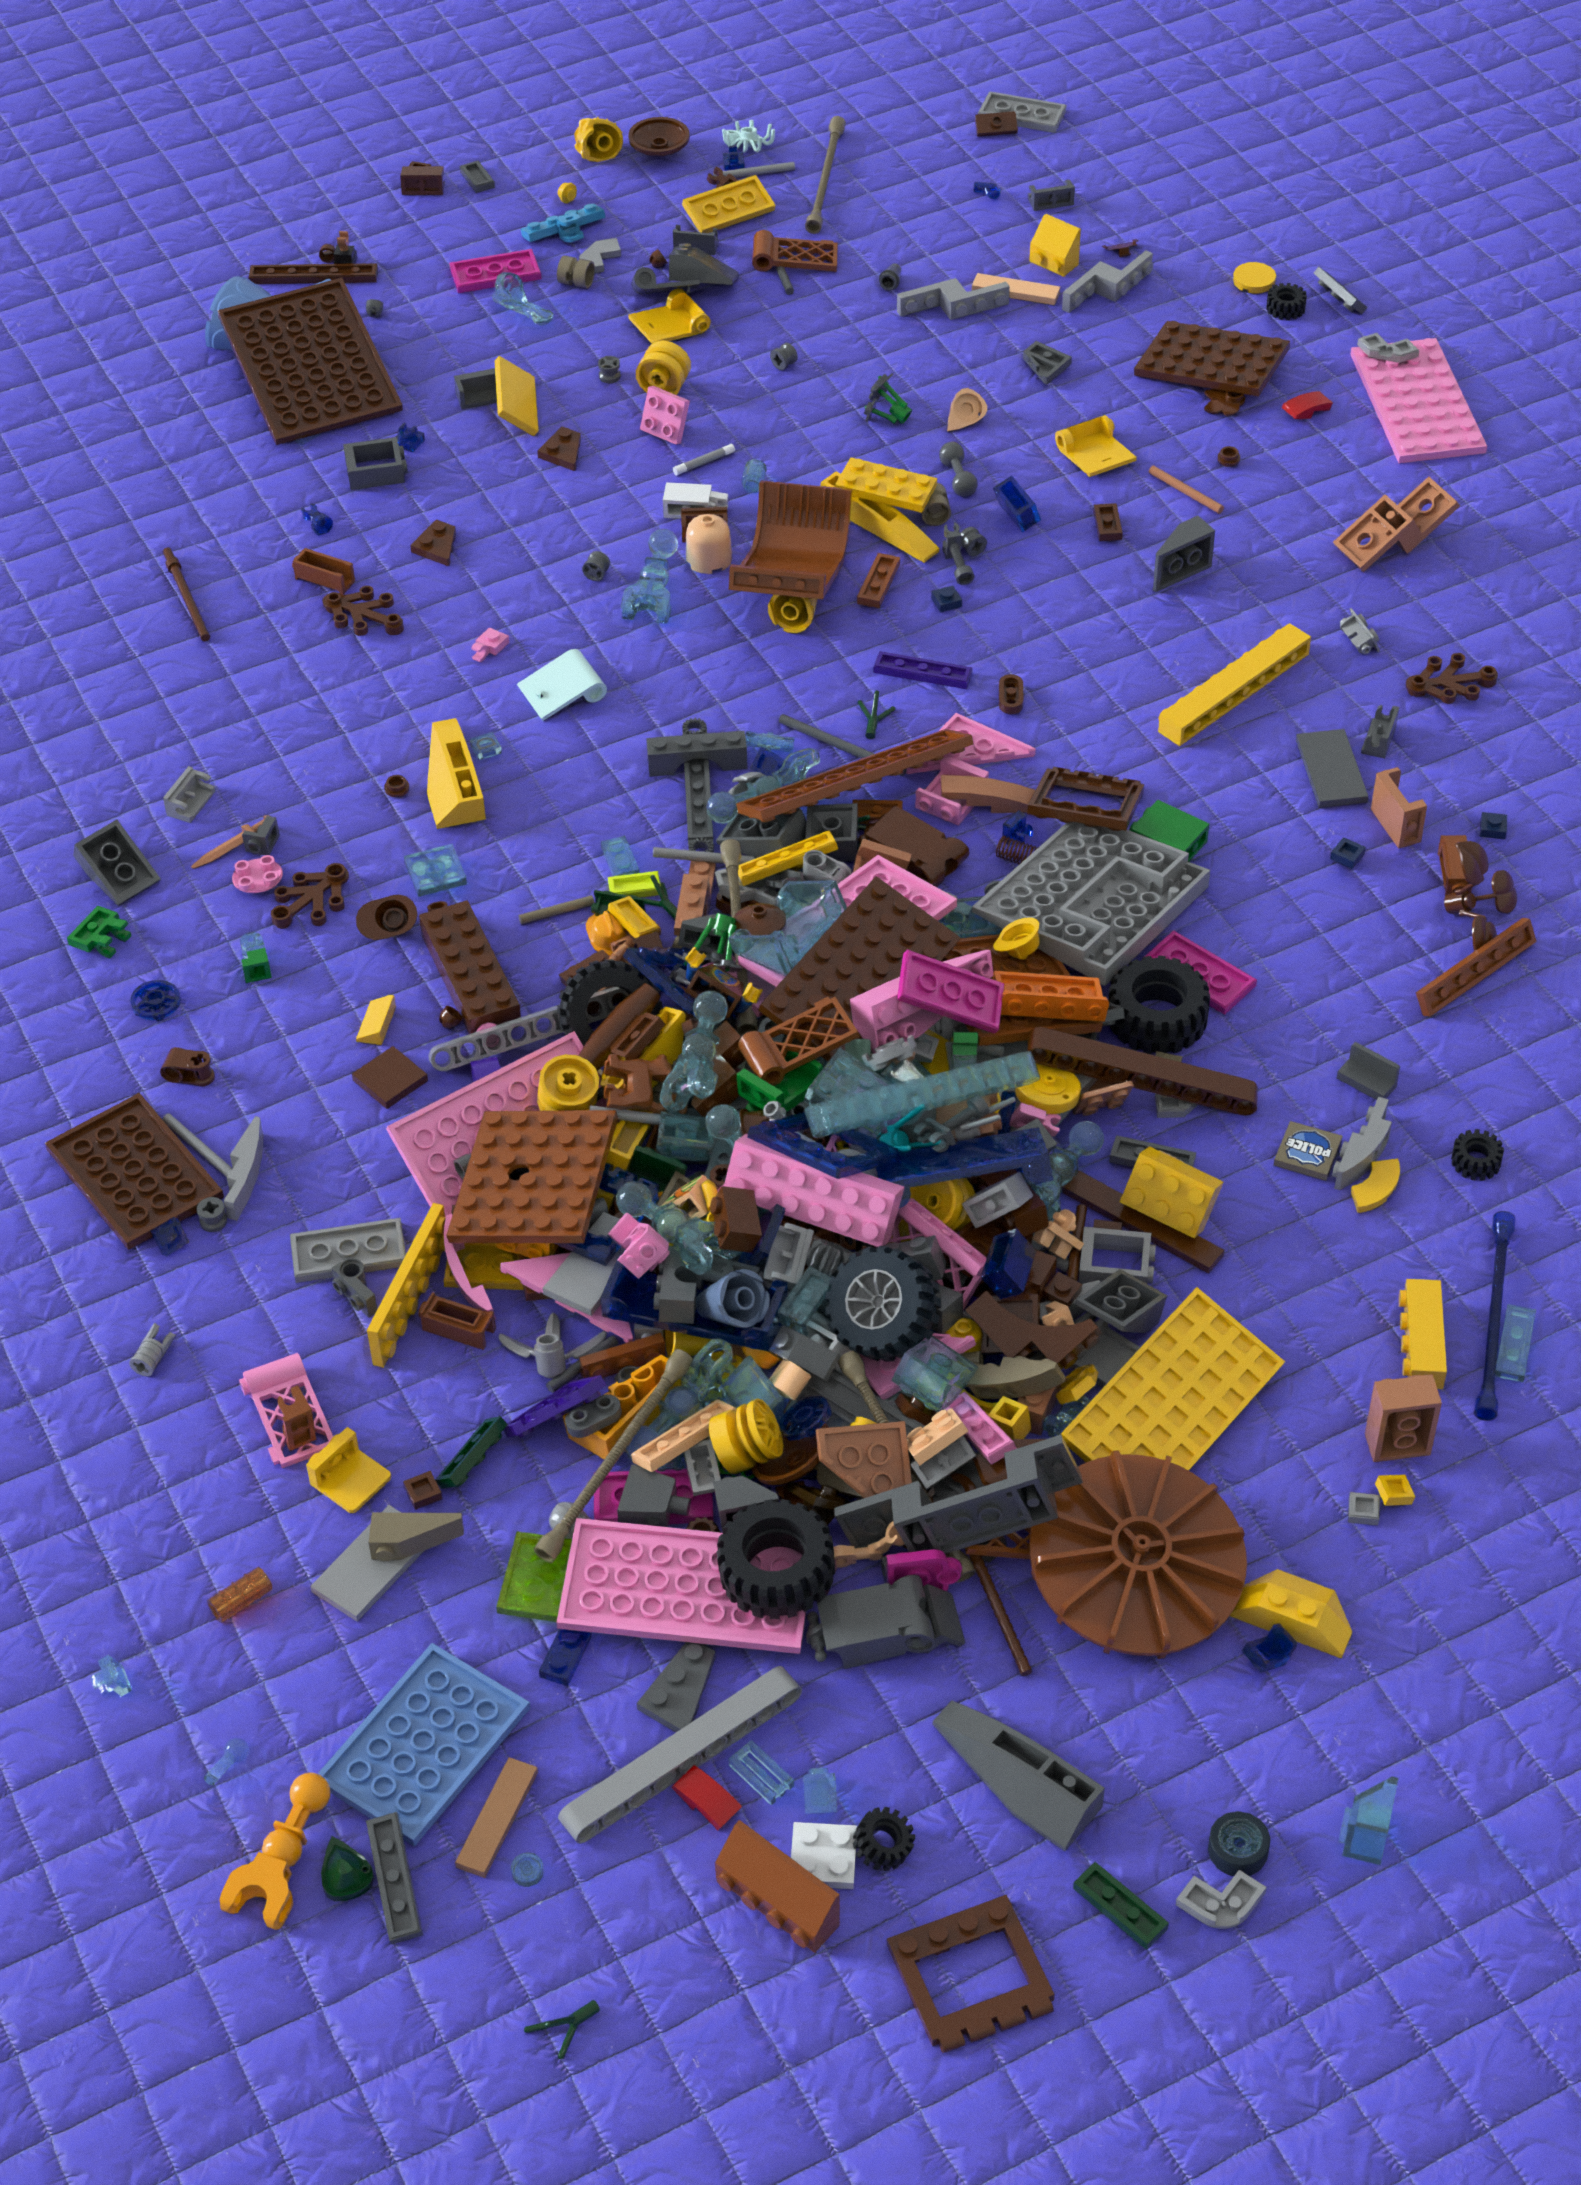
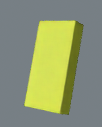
M658 871L608 877L609 891L627 896L635 895L639 898L657 896L659 894L650 877L655 875L660 884Z

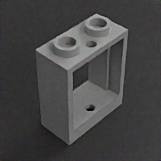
M1084 1227V1245L1081 1252L1079 1283L1084 1284L1097 1280L1102 1282L1119 1270V1268L1092 1266L1094 1248L1142 1253L1141 1271L1121 1270L1146 1284H1153L1154 1267L1149 1266V1261H1155L1156 1245L1150 1244L1151 1233Z

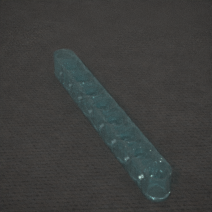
M1026 1051L820 1102L807 1107L804 1112L812 1136L818 1138L903 1117L921 1104L925 1105V1109L922 1111L970 1100L975 1095L982 1097L1026 1086L1038 1081L1041 1077L1032 1052Z

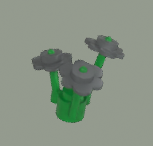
M893 373L889 376L886 374L878 376V380L872 386V393L869 395V399L873 400V402H868L867 406L864 407V414L867 415L866 422L871 419L873 413L888 419L893 424L897 421L903 424L911 415L912 409L907 406L908 403L889 385L888 380L894 375ZM887 390L896 399V401L886 393ZM880 396L892 404L889 409L891 415L875 409Z

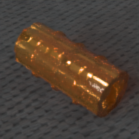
M256 1567L249 1573L244 1574L240 1579L231 1582L223 1590H219L217 1594L207 1600V1604L212 1614L222 1623L231 1616H236L237 1612L248 1607L249 1604L257 1599H261L263 1595L272 1590V1584L260 1567Z

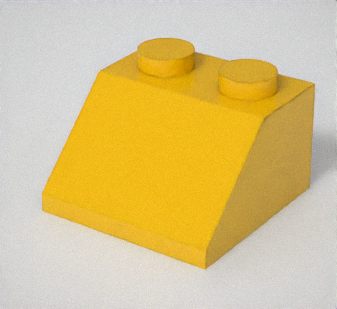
M1045 214L1030 243L1029 261L1064 277L1079 265L1081 229Z

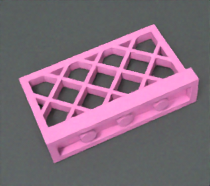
M901 1199L892 1232L893 1238L884 1246L889 1242L900 1243L901 1240L911 1238L913 1240L916 1237L935 1235L942 1253L949 1256L951 1269L945 1270L944 1273L952 1272L955 1288L952 1290L963 1294L964 1310L983 1276L990 1274L995 1264L915 1199ZM903 1219L908 1223L910 1235L900 1237L898 1225ZM959 1270H966L973 1276L967 1287H961ZM943 1280L936 1281L938 1284L943 1285Z

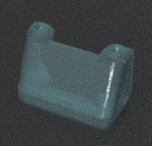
M836 880L788 881L779 890L777 895L778 907L786 915L785 927L781 931H773L770 935H751L747 929L736 930L728 937L735 954L786 977L847 909Z

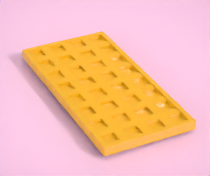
M1196 1287L1060 1435H1062L1067 1447L1085 1462L1110 1456L1112 1451L1119 1450L1121 1455H1144L1165 1460L1166 1455L1172 1457L1171 1463L1189 1471L1282 1367L1285 1361Z

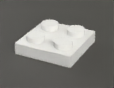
M794 1822L791 1858L831 1888L854 1889L856 1849L853 1847V1842L855 1841L853 1834L857 1826Z

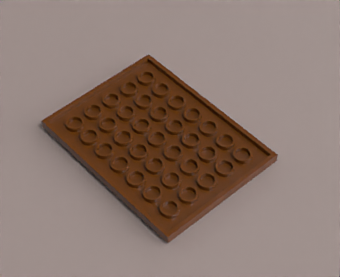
M343 278L217 310L218 318L276 445L403 411L402 402Z

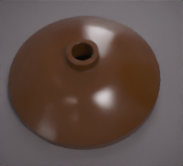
M652 117L634 124L629 130L628 139L630 145L638 152L648 156L662 157L672 155L683 149L689 142L690 133L688 127L679 120L668 117Z
M802 1417L780 1426L784 1445L783 1454L778 1458L769 1459L763 1464L756 1462L751 1470L757 1480L768 1485H784L794 1482L814 1470L821 1462L818 1457L816 1430L830 1428L827 1423L818 1417Z

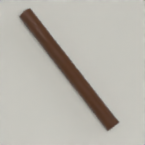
M1079 1204L1075 1212L1076 1229L1072 1235L1083 1242L1087 1207ZM1072 1247L1069 1255L1067 1276L1077 1281L1081 1250Z

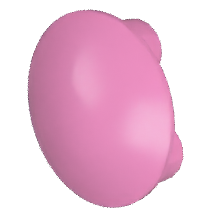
M265 855L259 859L249 861L240 860L234 866L235 871L232 875V882L240 891L261 893L275 887L281 881L283 871L271 855Z

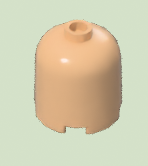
M704 514L695 517L688 524L686 531V561L691 564L692 570L703 574H712V570L719 568L725 570L731 564L730 530L728 523L721 517L714 514Z

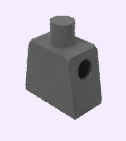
M631 1464L617 1509L618 1522L668 1527L672 1513L688 1516L691 1498L677 1496L676 1480L673 1477L655 1471L650 1472L640 1466Z

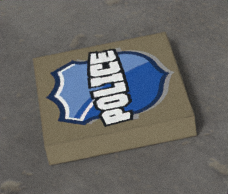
M1290 1121L1275 1156L1273 1166L1326 1181L1342 1143L1343 1136Z

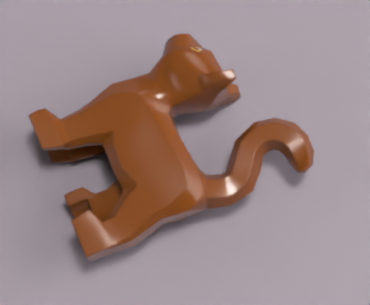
M610 1054L604 1062L605 1075L623 1079V1089H617L614 1084H606L604 1087V1099L608 1100L607 1108L632 1109L634 1111L646 1110L657 1114L664 1113L672 1104H677L680 1115L687 1113V1101L679 1094L672 1093L666 1095L659 1103L654 1102L652 1080L669 1085L671 1078L679 1076L678 1072L673 1071L672 1064L668 1062L666 1055H658L652 1061L639 1058L623 1061L618 1059L617 1054Z

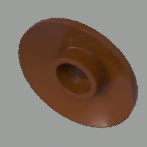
M771 904L749 905L739 910L734 916L737 919L735 923L737 926L736 931L750 938L773 936L779 933L786 925L784 911Z

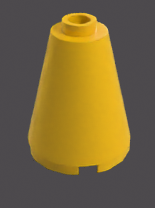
M773 594L768 604V614L775 625L778 624L784 628L783 631L799 633L812 623L818 599Z

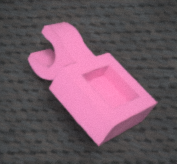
M488 628L476 639V643L473 644L472 650L477 652L472 659L482 662L489 653L496 656L509 644V635Z
M1020 1103L1010 1117L1009 1126L1019 1129L1038 1118L1050 1135L1055 1137L1060 1128L1053 1125L1059 1123L1061 1116L1058 1114H1048L1046 1116V1111L1032 1105Z

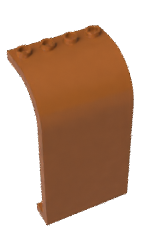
M761 480L759 482L758 514L753 544L740 565H730L728 590L824 599L844 562L850 527L852 489Z

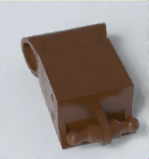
M894 806L888 813L882 814L880 819L869 821L866 824L864 834L858 838L860 844L863 839L912 854L906 871L935 887H938L945 877L957 869L970 854L969 848L963 841L953 837L946 838L943 832L897 806Z

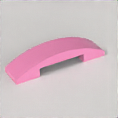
M452 1214L446 1216L444 1224V1245L454 1280L464 1298L473 1308L485 1312H494L483 1285L472 1289L456 1252L465 1248L464 1243L448 1242L446 1234L452 1218Z

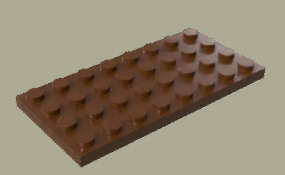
M875 876L760 1004L758 1011L779 1025L815 1007L814 1003L826 997L830 999L836 997L853 1023L850 999L900 977L903 953L907 949L943 961L958 944L961 937ZM835 1008L824 1012L822 1017L834 1019L837 1011ZM804 1022L799 1025L798 1029L809 1031L812 1023ZM819 1024L816 1032L827 1033L830 1025ZM836 1027L833 1035L841 1036L849 1032L848 1028ZM794 1036L802 1043H804L806 1039L804 1037ZM812 1039L809 1047L816 1048L822 1045L824 1040ZM844 1044L821 1057L845 1074Z

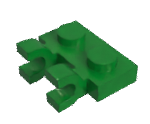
M97 906L67 937V941L70 946L89 953L93 948H96L100 954L111 958L116 953V950L109 946L113 940L112 937L106 936L108 932H112L117 939L124 942L132 935L131 932L125 930L128 922L120 919L117 912Z

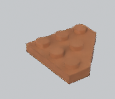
M905 1421L820 1428L816 1430L819 1460L863 1498L912 1483Z

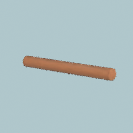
M1156 466L1150 467L1149 474L1218 514L1224 510V506Z

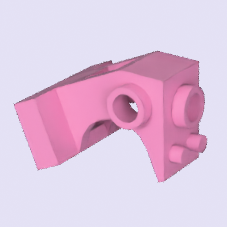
M625 1213L608 1233L625 1250L618 1261L638 1279L646 1271L652 1272L670 1253L668 1250L669 1243L649 1224L639 1223L629 1213Z

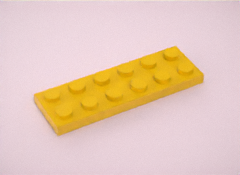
M432 1204L367 1329L372 1362L375 1366L384 1368L388 1358L393 1357L397 1340L405 1334L407 1321L411 1314H415L420 1295L427 1291L429 1278L432 1272H436L439 1267L440 1256L445 1251L444 1224L446 1217L444 1205Z

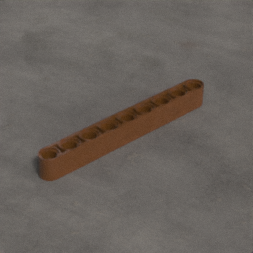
M1044 1027L1033 1028L1028 1033L1027 1058L1031 1062L1116 1084L1132 1081L1133 1088L1239 1115H1251L1257 1111L1258 1086L1252 1080Z

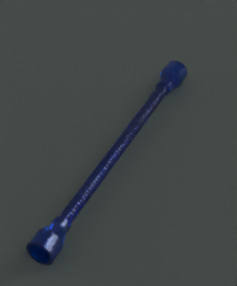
M1507 1211L1495 1213L1492 1223L1496 1251L1483 1384L1481 1385L1480 1393L1475 1399L1474 1415L1484 1421L1493 1420L1498 1414L1499 1402L1495 1394L1496 1387L1494 1385L1507 1246L1509 1245L1510 1237L1514 1233L1516 1220L1515 1216Z

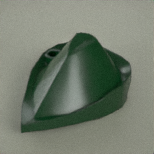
M331 1836L321 1870L323 1891L333 1901L354 1899L372 1887L374 1881L372 1867L364 1856L346 1843Z

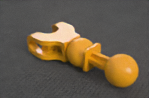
M308 1772L301 1774L293 1781L290 1787V1800L293 1807L285 1823L274 1821L273 1826L275 1830L270 1832L264 1839L262 1853L258 1852L252 1862L242 1865L230 1873L219 1899L222 1911L236 1914L247 1900L254 1897H263L267 1900L263 1910V1919L266 1926L274 1930H278L283 1926L294 1905L293 1896L288 1886L292 1875L290 1867L299 1861L303 1849L302 1845L305 1846L307 1843L302 1829L309 1815L321 1811L330 1799V1786L323 1776Z

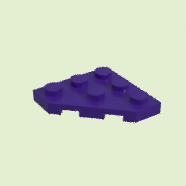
M601 1375L570 1381L507 1423L508 1425L503 1431L507 1437L518 1435L519 1438H522L534 1430V1426L550 1419L554 1421L562 1417L570 1407L582 1402L589 1403L601 1395L599 1390L605 1387L606 1383Z

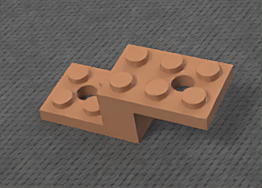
M1428 477L1398 505L1386 494L1383 495L1335 539L1333 543L1364 572L1395 543L1408 554L1458 509L1460 505L1434 480ZM1432 504L1430 509L1422 511L1424 505ZM1364 538H1371L1367 544L1360 545Z

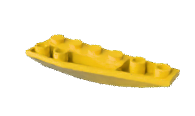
M834 472L821 482V486L835 487L841 473ZM852 496L850 521L923 563L939 552V547L895 506Z
M456 718L432 722L427 796L437 829L486 820L482 791L469 749Z

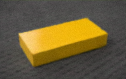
M630 896L609 903L608 911L634 938L657 931L659 933L660 927Z

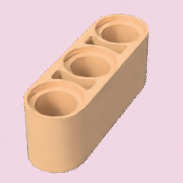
M782 1360L766 1385L784 1398L795 1401L812 1376L793 1362Z

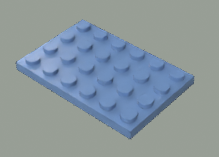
M431 1643L318 1774L327 1780L331 1794L370 1819L397 1812L400 1817L404 1840L415 1847L531 1709L530 1702L434 1643Z

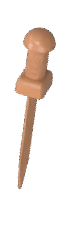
M269 815L263 816V820L253 826L248 824L241 826V833L204 854L191 868L195 869L213 862L243 844V832L251 831L257 833L259 825H262L266 816Z

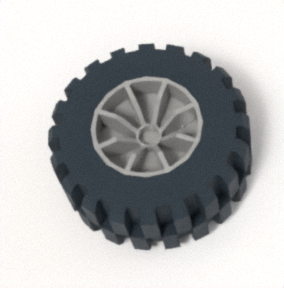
M871 1246L864 1248L862 1255L857 1252L853 1253L848 1257L850 1261L847 1264L842 1262L837 1267L838 1275L836 1277L831 1276L828 1283L832 1287L830 1292L826 1291L825 1301L829 1302V1307H825V1315L832 1320L828 1324L831 1332L837 1335V1340L842 1345L872 1360L879 1361L881 1359L885 1362L895 1361L896 1357L900 1359L909 1357V1350L918 1351L923 1347L922 1340L924 1338H931L934 1332L930 1329L933 1323L938 1324L940 1318L936 1314V1309L941 1308V1299L935 1295L940 1290L938 1283L932 1280L934 1275L928 1268L923 1266V1263L896 1248L893 1250L888 1246H879L875 1249Z

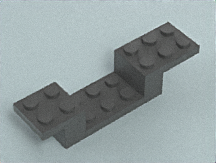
M1058 1435L1005 1452L1007 1479L934 1503L930 1502L920 1482L916 1481L834 1508L835 1518L850 1544L855 1548L868 1547V1545L884 1538L888 1525L894 1521V1526L909 1552L936 1549L947 1554L1057 1519L1058 1513L1054 1492L1081 1484L1083 1480L1082 1474L1062 1435Z

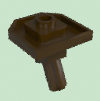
M791 1482L787 1487L789 1492L804 1499L803 1505L807 1506L808 1512L814 1510L820 1515L821 1520L826 1522L827 1526L835 1517L834 1508L851 1503L849 1500L838 1495V1489L822 1484L821 1489Z

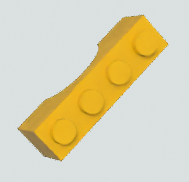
M937 1368L917 1380L914 1384L916 1396L922 1399L927 1404L926 1407L934 1410V1408L942 1410L940 1406L966 1392L1012 1440L1024 1439L1032 1429L1028 1406L1005 1396H1002L999 1402L996 1403L982 1401L968 1393L953 1374Z

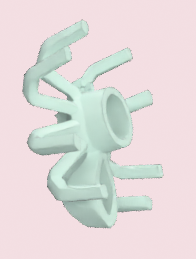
M749 120L750 127L741 128V132L739 121H736V130L722 129L724 143L731 150L736 151L743 143L744 153L747 152L748 147H752L758 153L762 148V143L769 146L774 142L775 129H771L772 124H768L767 135L762 138L757 134L753 120Z

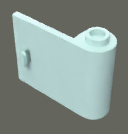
M571 649L517 683L542 721L581 696H584L588 702L594 703L600 701L607 692L606 685L578 649Z

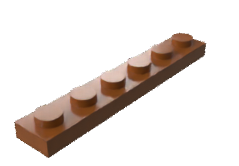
M1521 918L1417 991L1416 996L1422 1015L1431 1017L1536 943L1537 940L1531 920Z

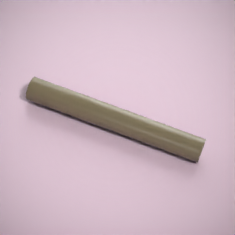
M590 895L520 914L518 917L522 925L589 907L595 902L593 896Z

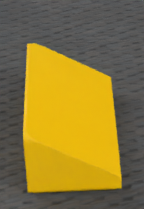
M394 995L370 1001L356 1042L382 1045L396 1009Z

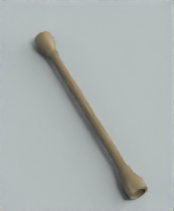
M834 116L829 123L830 141L814 208L805 223V229L811 234L819 233L823 224L821 217L823 201L837 142L840 135L844 133L846 126L845 119L840 116Z
M728 839L721 843L720 852L721 859L725 863L726 871L728 872L731 915L734 918L736 913L741 910L738 879L741 845L737 840ZM735 930L734 947L736 965H738V956L745 952L744 936ZM741 966L742 972H737V979L744 983V992L748 985L747 969ZM752 1005L747 1011L743 1013L738 1012L736 1017L737 1033L742 1036L747 1032L758 1031L757 1016L752 1010Z
M675 1349L669 1357L660 1382L579 1494L571 1508H569V1511H567L560 1523L556 1524L553 1530L542 1536L534 1547V1552L541 1559L553 1563L560 1554L564 1539L569 1533L568 1530L581 1511H583L585 1505H587L610 1470H612V1467H614V1464H616V1461L624 1453L669 1387H672L675 1381L685 1376L693 1365L694 1360L688 1353Z
M854 1350L843 1354L837 1362L843 1374L859 1389L876 1423H889L869 1386V1380L865 1374V1365L860 1354ZM910 1465L912 1483L919 1481L928 1499L932 1503V1500L928 1496L925 1487H923L920 1478ZM961 1550L946 1554L947 1558H956L961 1562V1577L956 1583L963 1582L976 1573L970 1558Z

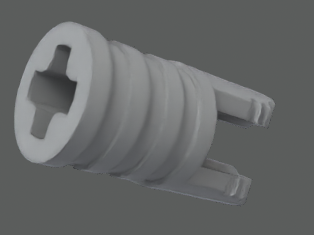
M156 1323L152 1325L135 1355L129 1361L130 1367L142 1376H151L157 1364L176 1337L175 1334L169 1332L162 1341V1344L153 1339L158 1334L160 1327Z

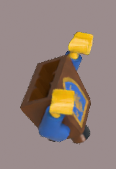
M693 947L685 957V960L688 962L685 976L690 982L685 992L726 1018L730 1017L733 1010L743 1013L753 1003H757L763 989H757L752 986V983H748L743 992L744 983L718 966L710 964L700 967V964L707 956L704 953H699L696 947Z

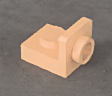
M1056 1301L1045 1305L1048 1314L1042 1317L1044 1326H1067L1074 1324L1068 1306Z

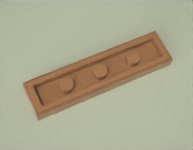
M510 1757L508 1758L455 1861L456 1868L483 1878L486 1877L538 1774L536 1766Z

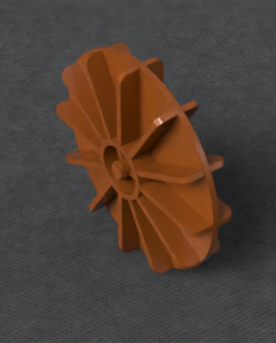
M1119 1450L1112 1451L1110 1456L1098 1458L1078 1466L1082 1474L1083 1483L1054 1492L1058 1518L1031 1527L1029 1555L1032 1578L1036 1581L1049 1607L1057 1615L1056 1621L1060 1625L1065 1623L1083 1638L1104 1647L1103 1652L1107 1654L1110 1653V1650L1124 1654L1157 1656L1158 1659H1163L1167 1654L1185 1650L1205 1639L1208 1640L1232 1614L1244 1588L1247 1557L1243 1539L1245 1535L1243 1528L1239 1527L1232 1511L1217 1493L1218 1486L1215 1483L1208 1485L1194 1473L1171 1463L1172 1457L1166 1455L1165 1460L1144 1455H1121Z

